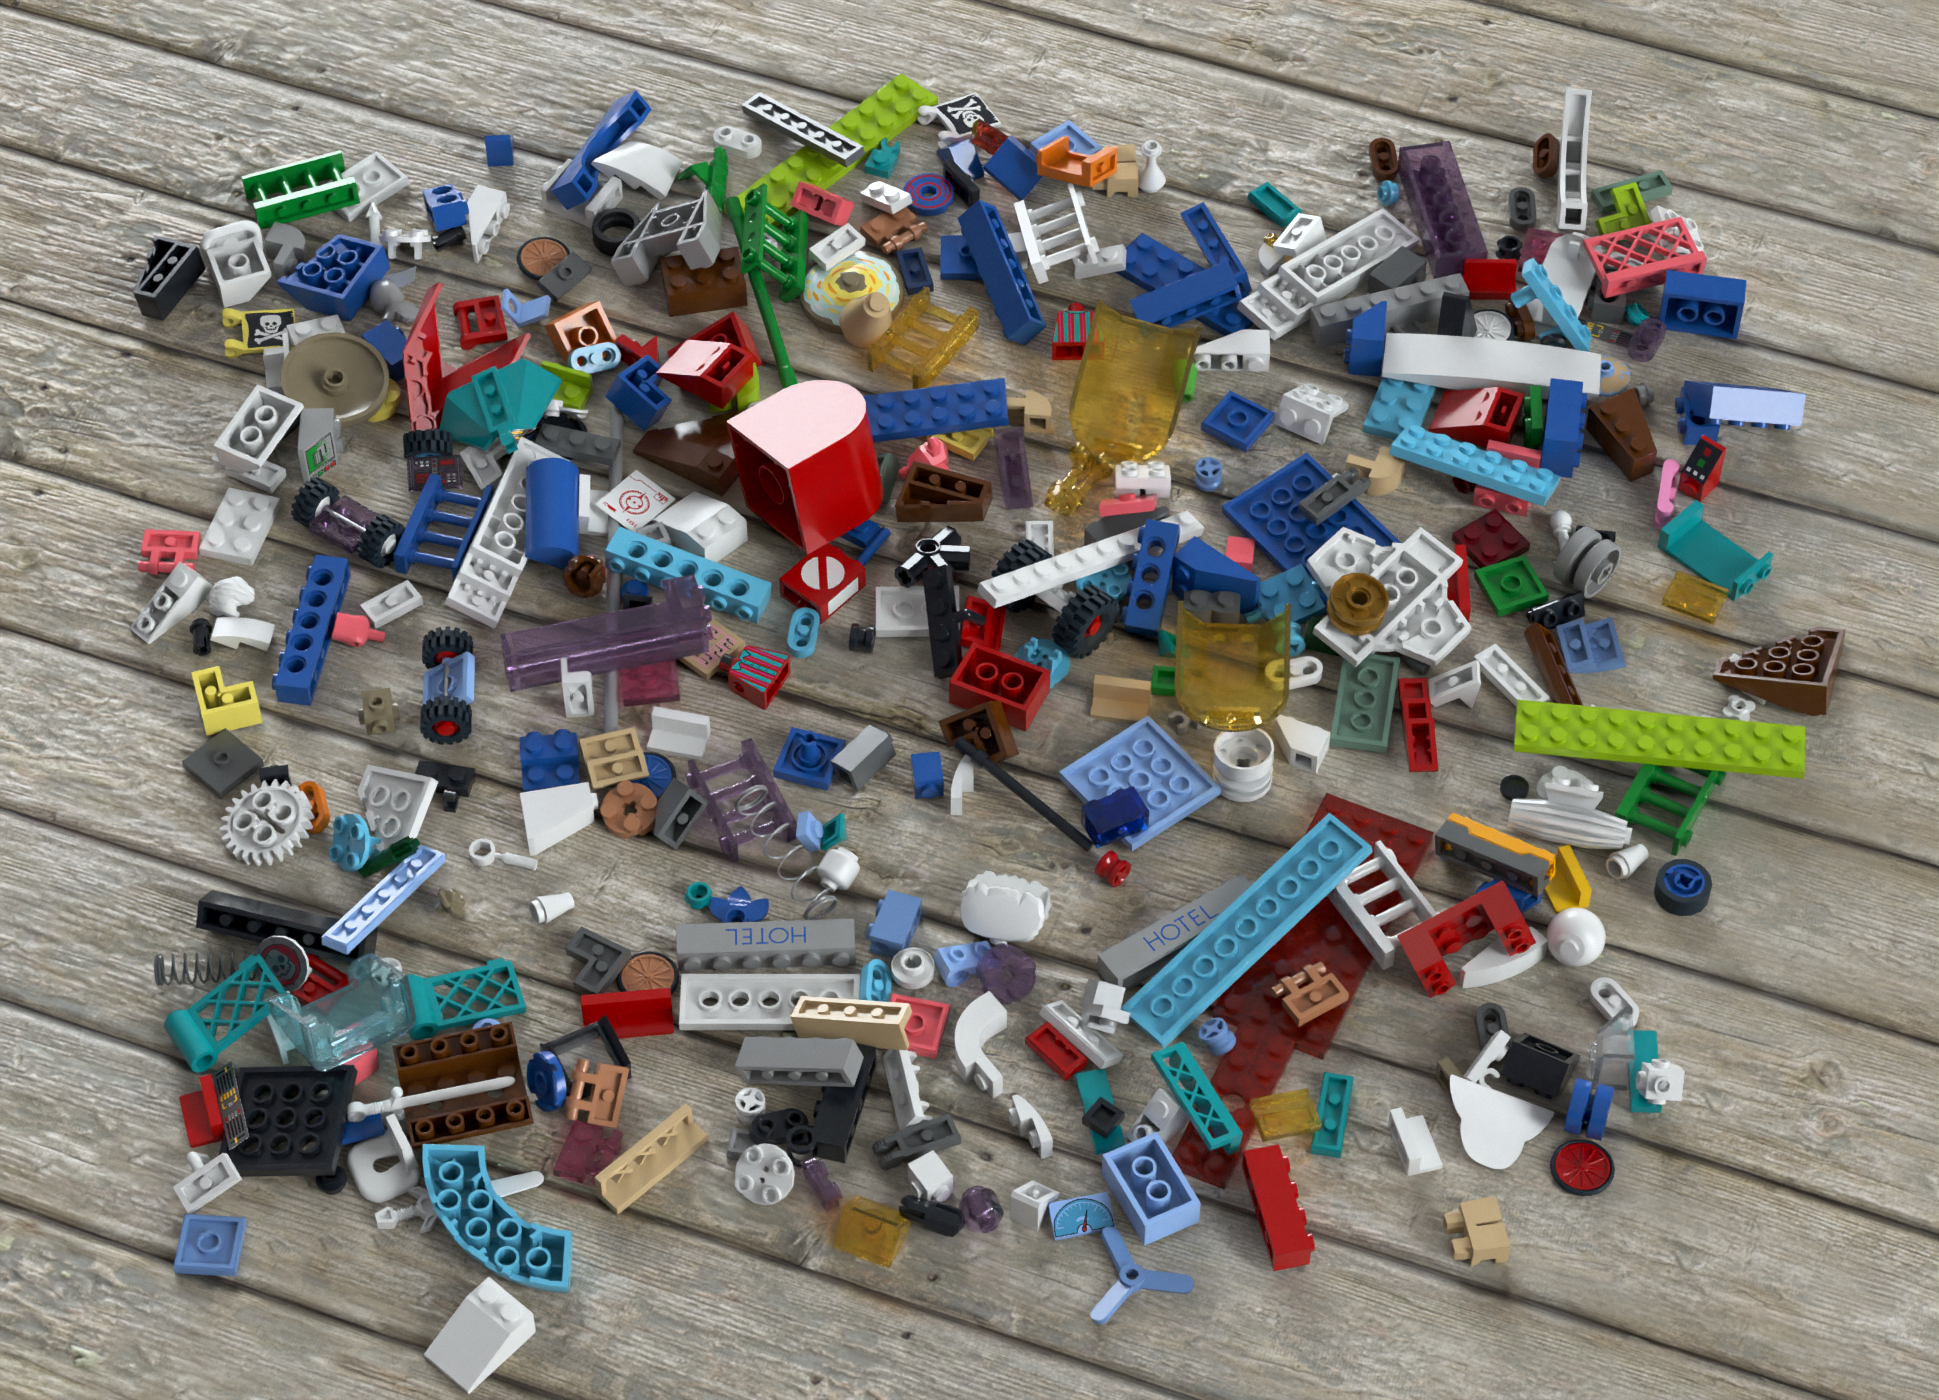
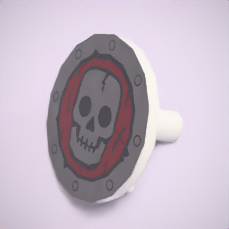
M286 936L269 937L263 940L255 950L254 957L258 954L263 957L286 991L292 992L299 989L312 972L304 949L295 940ZM259 966L254 971L260 981L263 970ZM270 989V990H272V991L278 993V991H277L276 989Z

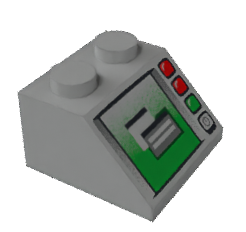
M334 408L301 410L297 450L304 483L306 481L310 482V479L313 477L321 478L339 464V453H344V438L339 437L341 435V421L336 419Z

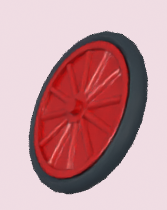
M1572 1140L1560 1145L1554 1151L1550 1160V1171L1554 1181L1559 1187L1573 1195L1592 1196L1599 1194L1611 1184L1615 1174L1611 1155L1599 1144L1588 1140Z

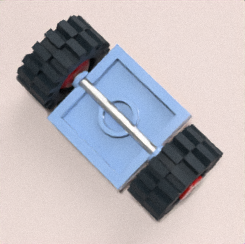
M445 626V630L438 627L436 632L430 630L428 635L425 634L422 641V662L430 670L424 672L420 732L421 734L423 733L425 739L430 737L429 741L432 743L438 740L440 745H443L444 741L448 742V745H452L454 740L460 743L462 738L467 739L472 732V710L468 704L474 702L475 656H473L471 635L468 636V632L464 630L460 633V628L457 627L454 630H450V626Z

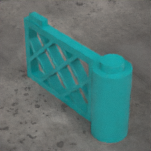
M260 954L256 957L250 955L238 965L240 968L238 971L189 1009L175 1010L167 1016L164 1028L192 1071L197 1073L211 1068L218 1060L219 1053L290 999V996ZM260 966L263 970L260 982L249 981L251 972ZM232 987H239L236 1000H225L228 990ZM247 988H258L255 1001H244ZM266 989H276L279 995L270 1002H262ZM208 1006H215L212 1019L201 1018L199 1013ZM223 1006L234 1007L231 1020L220 1019ZM242 1007L253 1008L252 1015L247 1020H239ZM229 1026L227 1035L220 1041H217L215 1038L217 1027Z
M504 958L487 961L486 966L425 979L421 976L408 974L403 976L395 986L410 1037L417 1041L431 1038L438 1031L474 1024L482 1019H497L526 1012V1004L512 961H505ZM507 971L509 976L504 985L491 979L494 974ZM473 978L481 983L474 991L462 985L465 980ZM446 985L452 989L444 997L436 993L433 987ZM486 985L499 990L494 999L480 994ZM457 991L470 997L464 1006L452 1000ZM504 994L515 998L517 1004L505 1006L499 1003ZM475 1000L488 1005L487 1009L482 1012L471 1010L470 1007ZM446 1006L459 1012L456 1017L443 1020L441 1013Z

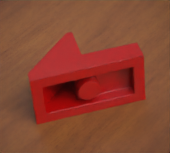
M624 334L615 339L616 346L621 353L620 360L627 365H633L647 354L659 364L657 336L653 337L642 347L636 340H631Z

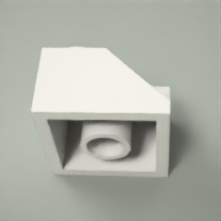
M257 237L206 250L210 272L224 308L250 301L272 276Z

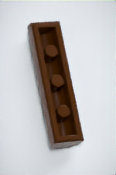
M1534 622L1525 630L1524 636L1552 702L1583 706L1552 632L1539 623Z

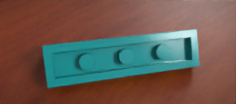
M1180 1042L1153 1052L1150 1059L1208 1149L1211 1151L1222 1146L1227 1155L1237 1152L1243 1133L1185 1043ZM1170 1057V1059H1169V1065H1170V1066H1167V1065L1164 1063L1163 1059H1166V1058ZM1179 1080L1185 1089L1180 1088V1086L1178 1085ZM1193 1103L1197 1106L1200 1113L1195 1111ZM1208 1126L1211 1128L1216 1138L1213 1139V1137L1207 1130Z

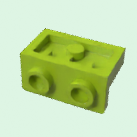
M543 361L540 365L541 368L562 380L552 400L563 401V407L583 410L593 393L591 374L582 370L561 366L557 363Z

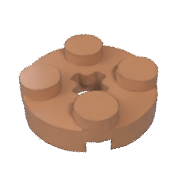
M622 781L617 787H614L606 794L602 801L600 812L604 824L611 834L619 838L631 839L630 836L638 834L643 836L655 827L658 801L652 790L639 783ZM635 806L637 811L635 814L629 813L624 815L626 807Z

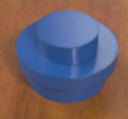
M630 580L621 587V596L623 599L624 594L648 596L649 589L646 583Z

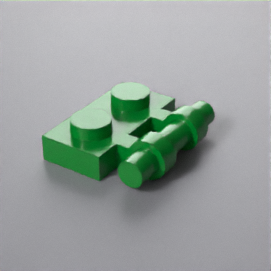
M1530 385L1529 396H1524L1525 416L1522 420L1526 435L1523 440L1525 448L1538 450L1537 448L1542 443L1543 434L1541 385Z

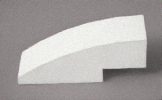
M1530 926L1529 929L1536 943L1523 953L1509 956L1502 941L1498 938L1461 968L1458 985L1462 989L1479 987L1513 977L1531 968L1546 957L1548 940Z

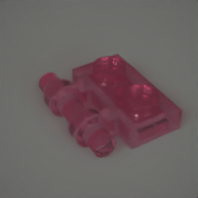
M575 1120L553 1168L554 1176L583 1184L586 1175L590 1174L593 1175L591 1183L595 1185L594 1177L612 1163L614 1156L619 1155L622 1148L621 1140L624 1134L615 1129L612 1130L609 1138L603 1139L604 1127ZM596 1152H601L600 1160L593 1161Z

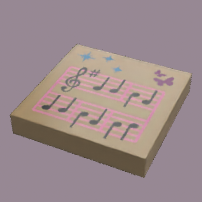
M704 612L666 645V651L708 680L720 670L719 662L722 656L726 653L735 657L744 649L745 641Z

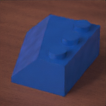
M338 234L315 252L316 256L306 264L303 262L295 267L296 271L288 278L285 276L277 280V283L306 309L330 316L338 314L339 318L351 321L370 296L369 292L372 284L385 276L390 269V265L383 245Z

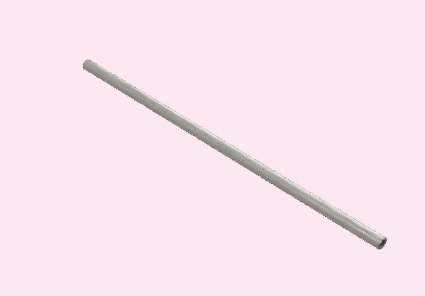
M615 405L610 408V437L620 439L621 448L613 466H609V492L623 481L624 413ZM608 515V544L618 527H622V524L610 515ZM607 568L604 733L618 731L621 573H615Z

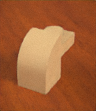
M1381 446L1375 461L1349 454L1345 464V471L1351 467H1355L1359 471V475L1353 483L1363 477H1367L1370 480L1371 485L1367 489V495H1385L1394 491L1401 483L1406 470L1407 460L1390 455L1391 448Z

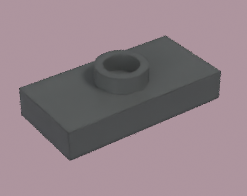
M572 251L538 281L537 286L552 300L557 302L590 274L592 267Z

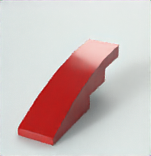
M1399 678L1400 712L1409 772H1438L1434 718H1432L1431 700L1428 695L1427 678Z

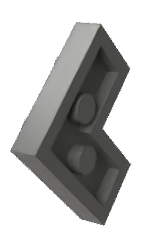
M582 926L565 947L567 955L586 964L573 981L575 989L587 995L605 993L632 957L629 949Z

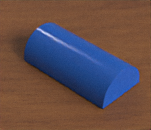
M542 458L526 467L525 557L562 570L568 565L569 559L579 555L578 507L580 472L577 466L568 460Z

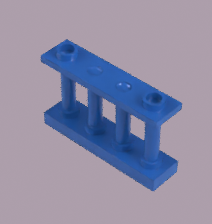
M430 473L393 554L396 572L407 574L411 564L414 565L417 562L452 570L454 583L494 495L493 487L487 485L482 498L451 492L442 487L441 475ZM443 501L477 508L473 518L436 511L438 504ZM435 521L468 528L464 538L430 532L427 531L430 523ZM429 542L458 548L459 550L455 559L419 552L418 548L420 544Z

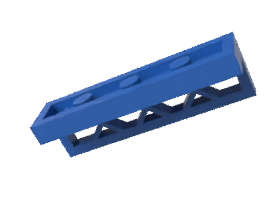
M1202 202L1181 212L1183 222L1210 266L1228 261L1242 290L1246 293L1251 292L1252 288L1245 268L1205 203Z

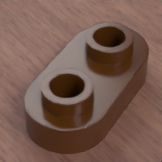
M1550 133L1541 136L1533 148V172L1542 179L1555 175L1559 166L1560 142Z
M1387 138L1374 139L1369 146L1372 174L1379 181H1392L1398 175L1395 145Z
M1509 297L1508 303H1505V313L1514 322L1515 336L1520 337L1521 341L1534 340L1535 325L1527 305L1525 304L1517 308L1513 304L1511 297Z

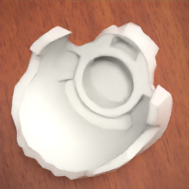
M238 576L220 580L215 583L210 591L209 608L217 617L222 615L226 617H239L240 613L237 612L236 608L253 602L255 591L246 581Z

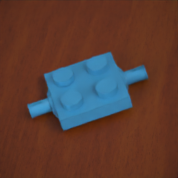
M1300 564L1261 582L1258 608L1244 614V618L1248 625L1264 618L1273 630L1286 622L1302 624L1309 621L1311 616L1317 617L1327 612L1326 606L1320 597V592L1323 590L1317 581L1314 582L1308 576L1303 565Z

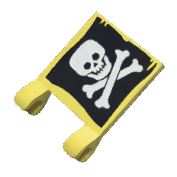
M232 308L223 309V326L230 328L242 323L243 342L235 339H227L225 341V356L233 359L243 354L264 353L266 348L283 347L282 333H287V325L295 323L294 309L238 311Z

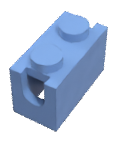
M888 889L885 899H880L877 904L875 923L870 922L866 932V939L872 942L870 946L871 953L893 958L899 951L909 948L922 917V898Z

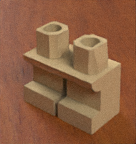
M1135 144L1113 145V147L1118 148L1117 172L1092 186V190H1106L1107 197L1113 196L1115 192H1127V197H1138L1139 178Z
M1496 1196L1461 1202L1459 1211L1444 1214L1443 1226L1445 1233L1461 1232L1463 1237L1450 1241V1251L1453 1260L1469 1259L1471 1266L1477 1265L1481 1260L1494 1259L1495 1263L1508 1261L1510 1243L1504 1222H1502L1503 1219Z

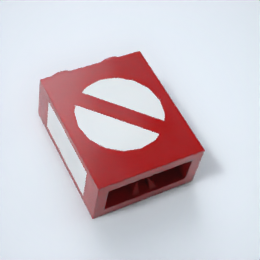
M827 543L806 555L779 578L780 596L798 609L805 607L814 609L818 612L820 624H822L866 586L865 568L859 561L845 555L839 547Z

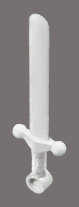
M511 1076L406 1097H401L403 1090L400 1087H394L391 1090L392 1097L385 1101L371 1104H363L361 1102L348 1104L347 1117L350 1122L356 1123L372 1114L393 1112L397 1120L401 1121L406 1115L402 1108L507 1088L515 1083V1079Z

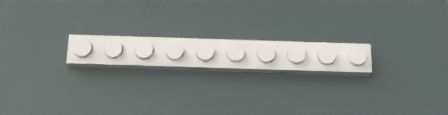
M1188 511L1159 520L1180 525L1179 543L1190 540L1194 536H1202L1204 526ZM1140 527L979 583L977 592L993 608H997L1131 561L1134 554L1140 552L1141 543H1137ZM1154 546L1150 548L1148 554L1162 550V548Z

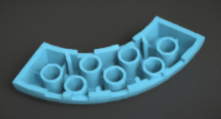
M423 1144L422 1163L430 1201L449 1235L461 1249L489 1271L511 1282L548 1292L569 1293L573 1253L572 1231L548 1228L534 1222L530 1224L518 1217L517 1213L496 1194L491 1185L486 1169L485 1146Z

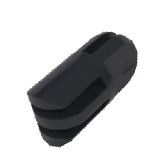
M907 1195L900 1201L903 1204L899 1206V1214L902 1217L922 1224V1228L938 1234L954 1237L966 1223V1215L962 1210L935 1199L928 1201L917 1196Z

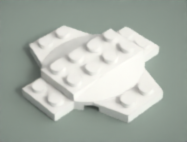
M1342 527L1307 560L1306 567L1328 599L1335 581L1340 577L1350 573H1365L1375 577L1384 585L1388 593L1389 605L1381 626L1373 633L1363 636L1349 635L1337 629L1327 615L1314 627L1313 634L1355 667L1369 654H1374L1376 651H1396L1435 667L1470 633L1472 628L1454 601H1449L1447 598V579L1462 566L1463 559L1422 527L1404 543H1392V546L1385 547L1376 545V540Z

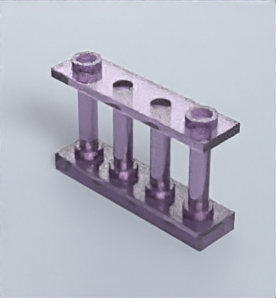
M752 738L741 741L742 753L738 755V758L703 771H699L694 760L691 759L688 760L689 773L685 774L689 788L695 789L699 795L709 801L705 809L720 836L718 839L723 853H729L733 863L739 861V845L760 837L752 835L749 829L733 835L727 824L748 816L741 815L736 809L722 814L716 803L739 795L750 787L764 785L768 793L759 804L741 812H758L768 803L776 802L775 806L766 811V813L771 812L773 816L772 821L752 828L753 832L758 835L773 833L781 825L789 823V827L780 833H782L787 843L797 839V822ZM742 768L744 771L748 769L750 773L749 779L714 792H710L705 783Z

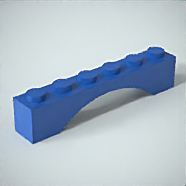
M637 90L614 101L551 190L566 210L588 201L598 187L600 171L591 165L592 161L616 149L643 123L652 110Z

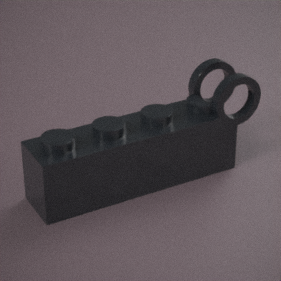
M856 1043L864 1058L854 1087L822 1086L821 1092L824 1095L822 1101L817 1100L813 1117L816 1120L814 1126L799 1125L789 1130L786 1136L787 1155L794 1166L808 1167L817 1158L846 1163L877 1065L876 1047ZM804 1132L808 1134V1139L799 1138L791 1142L792 1137L797 1133ZM813 1151L812 1156L807 1160H798L792 1155V1152L804 1155Z

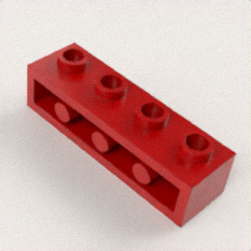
M1279 1144L1243 1151L1242 1170L1273 1271L1310 1264L1311 1252L1315 1251L1314 1239L1312 1234L1306 1233L1304 1225L1307 1224L1306 1214L1303 1206L1298 1207L1296 1201L1299 1197L1296 1182L1290 1181L1288 1175L1290 1173L1288 1156L1282 1155Z

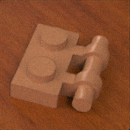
M907 207L895 214L884 212L860 226L861 234L876 248L881 246L882 251L886 255L892 251L901 250L904 244L911 240H918L922 237L923 233L928 231V226L925 222L917 225V217Z
M1321 961L1314 965L1308 964L1300 969L1301 972L1292 977L1285 976L1278 981L1277 985L1270 988L1274 998H1278L1283 994L1286 995L1282 999V1006L1298 1027L1346 1002L1349 997V993L1332 972L1324 977L1320 976L1326 972V968ZM1304 983L1309 984L1301 989L1298 988V986Z
M578 1058L576 1069H572L570 1079H573L570 1096H566L565 1106H567L565 1118L577 1120L579 1109L587 1110L586 1123L617 1128L629 1068L597 1062L594 1074L587 1072L589 1060ZM585 1082L593 1084L589 1100L581 1099Z

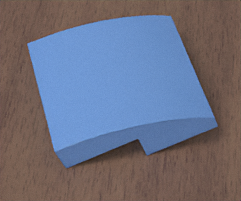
M1612 617L1585 624L1582 618L1556 626L1569 673L1605 672L1626 667Z

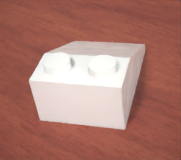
M695 491L653 519V524L662 521L670 539L684 551L716 563L748 541L747 521L729 504Z
M488 1277L464 1299L426 1350L424 1357L469 1395L536 1332L533 1313Z

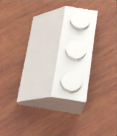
M256 385L213 445L220 464L242 474L260 469L304 408L303 404Z

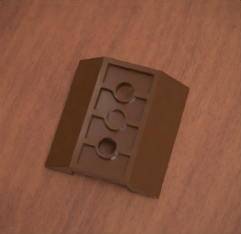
M512 1021L392 1046L400 1087L403 1090L402 1097L511 1076L515 1079V1083L512 1086L500 1089L503 1093L496 1098L489 1097L487 1095L489 1091L439 1101L443 1103V1106L438 1110L427 1108L430 1103L405 1108L413 1149L423 1148V1144H442L534 1124L520 1066Z

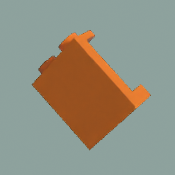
M1062 136L1038 150L1036 155L1037 175L1090 188L1117 172L1118 148L1107 146L1089 156L1070 151L1069 137Z

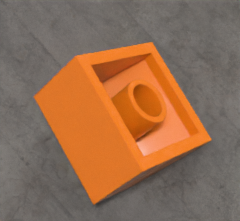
M600 301L589 302L544 325L555 350L566 362L569 354L574 349L605 342L616 345L615 339L617 337ZM605 351L602 352V359L608 356ZM578 357L577 364L582 366L584 361L581 357Z

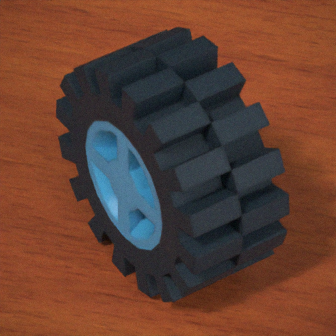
M425 429V431L416 430V432L410 431L403 435L404 458H407V460L415 459L413 461L424 460L425 462V460H431L419 458L452 457L451 432H447V430L439 431V429Z

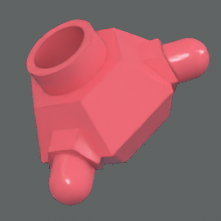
M936 437L929 438L928 442L919 446L907 458V466L899 469L898 476L900 479L905 480L913 461L950 471V468L947 466L949 462L947 446Z

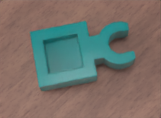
M884 138L881 141V150L873 149L865 163V173L889 179L898 163L900 142L897 141L895 146L888 147V138Z

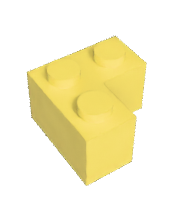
M219 666L191 672L207 736L218 734L225 728L231 731L263 723L253 681L224 687Z

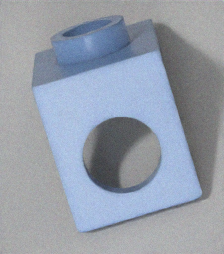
M504 289L501 310L520 328L547 318L551 298L545 295L521 304L508 289ZM509 300L514 306V313L509 308Z

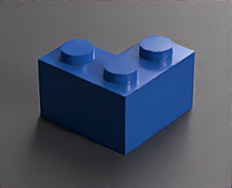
M648 354L618 374L605 395L610 402L644 432L660 421L672 401L671 398L658 388L663 378L657 376L656 372L661 366Z

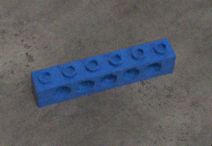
M315 555L313 564L307 568V583L305 587H301L299 595L300 605L293 612V627L286 634V649L281 651L279 656V671L274 673L272 678V690L276 691L278 702L308 706L312 704L330 646L337 612L341 610L351 578L348 558Z

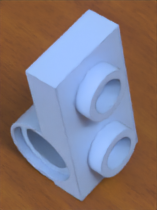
M988 941L937 948L933 959L934 965L948 987H956L963 984L971 974L995 971L1000 964Z

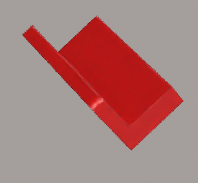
M1465 259L1462 278L1469 290L1470 300H1508L1511 294L1516 292L1517 260Z
M211 1074L199 1077L202 1090L179 1097L191 1148L219 1142L223 1139L224 1126Z

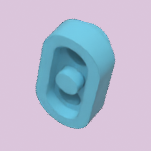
M605 342L574 349L569 354L567 363L569 368L582 370L586 373H594L616 367L620 362L621 353L615 344ZM603 351H605L608 354V359L606 361H604L601 356ZM578 357H581L584 361L582 366L577 364Z
M800 608L792 615L787 645L789 653L794 657L806 658L815 651L820 628V617L814 609Z
M873 959L863 966L861 970L859 1000L890 1002L892 973L888 965L882 960Z

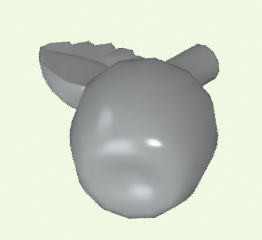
M385 278L379 279L372 284L369 292L370 304L378 314L384 315L381 323L388 320L392 324L394 317L408 323L415 321L419 308L409 302H404L403 293L398 285L392 280Z

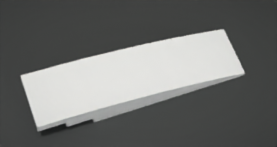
M1382 208L1281 265L1276 275L1261 282L1256 292L1240 300L1237 309L1261 330H1269L1270 337L1276 340L1309 320L1311 307L1337 302L1369 280V274L1401 246L1410 250L1419 243L1420 238Z
M1386 333L1381 377L1452 390L1501 387L1525 394V396H1529L1530 385H1541V398L1546 400L1548 399L1550 380L1555 378L1583 382L1582 393H1587V400L1597 401L1600 389L1601 354L1487 338Z
M522 436L517 443L518 450L513 452L444 603L492 628L496 627L528 559L525 557L526 467L542 458L565 459Z

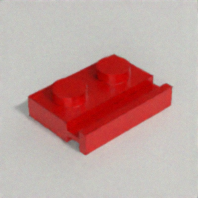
M968 595L965 600L964 609H970L985 616L986 623L983 626H978L967 620L963 621L960 630L961 646L970 648L972 643L976 642L999 651L1006 608L1004 606L993 608L986 600Z

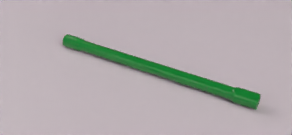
M732 196L727 198L724 204L742 254L744 212L739 198ZM755 267L747 273L779 370L778 375L782 388L785 389L798 384L785 349L761 270Z

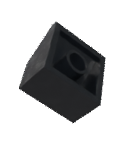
M1524 1033L1513 1040L1501 1075L1508 1077L1507 1081L1515 1086L1524 1087V1085L1536 1089L1535 1093L1548 1099H1552V1097L1557 1098L1563 1093L1581 1055Z

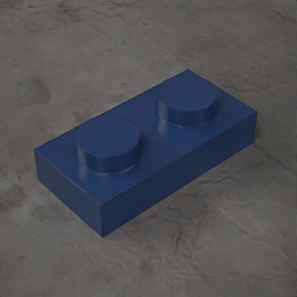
M922 247L896 251L897 263L908 296L933 292L934 284Z

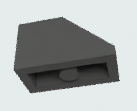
M673 778L658 800L654 835L677 850L709 804V801L676 778Z

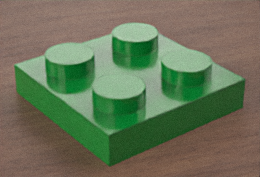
M1525 555L1474 571V579L1497 617L1548 602L1549 594Z

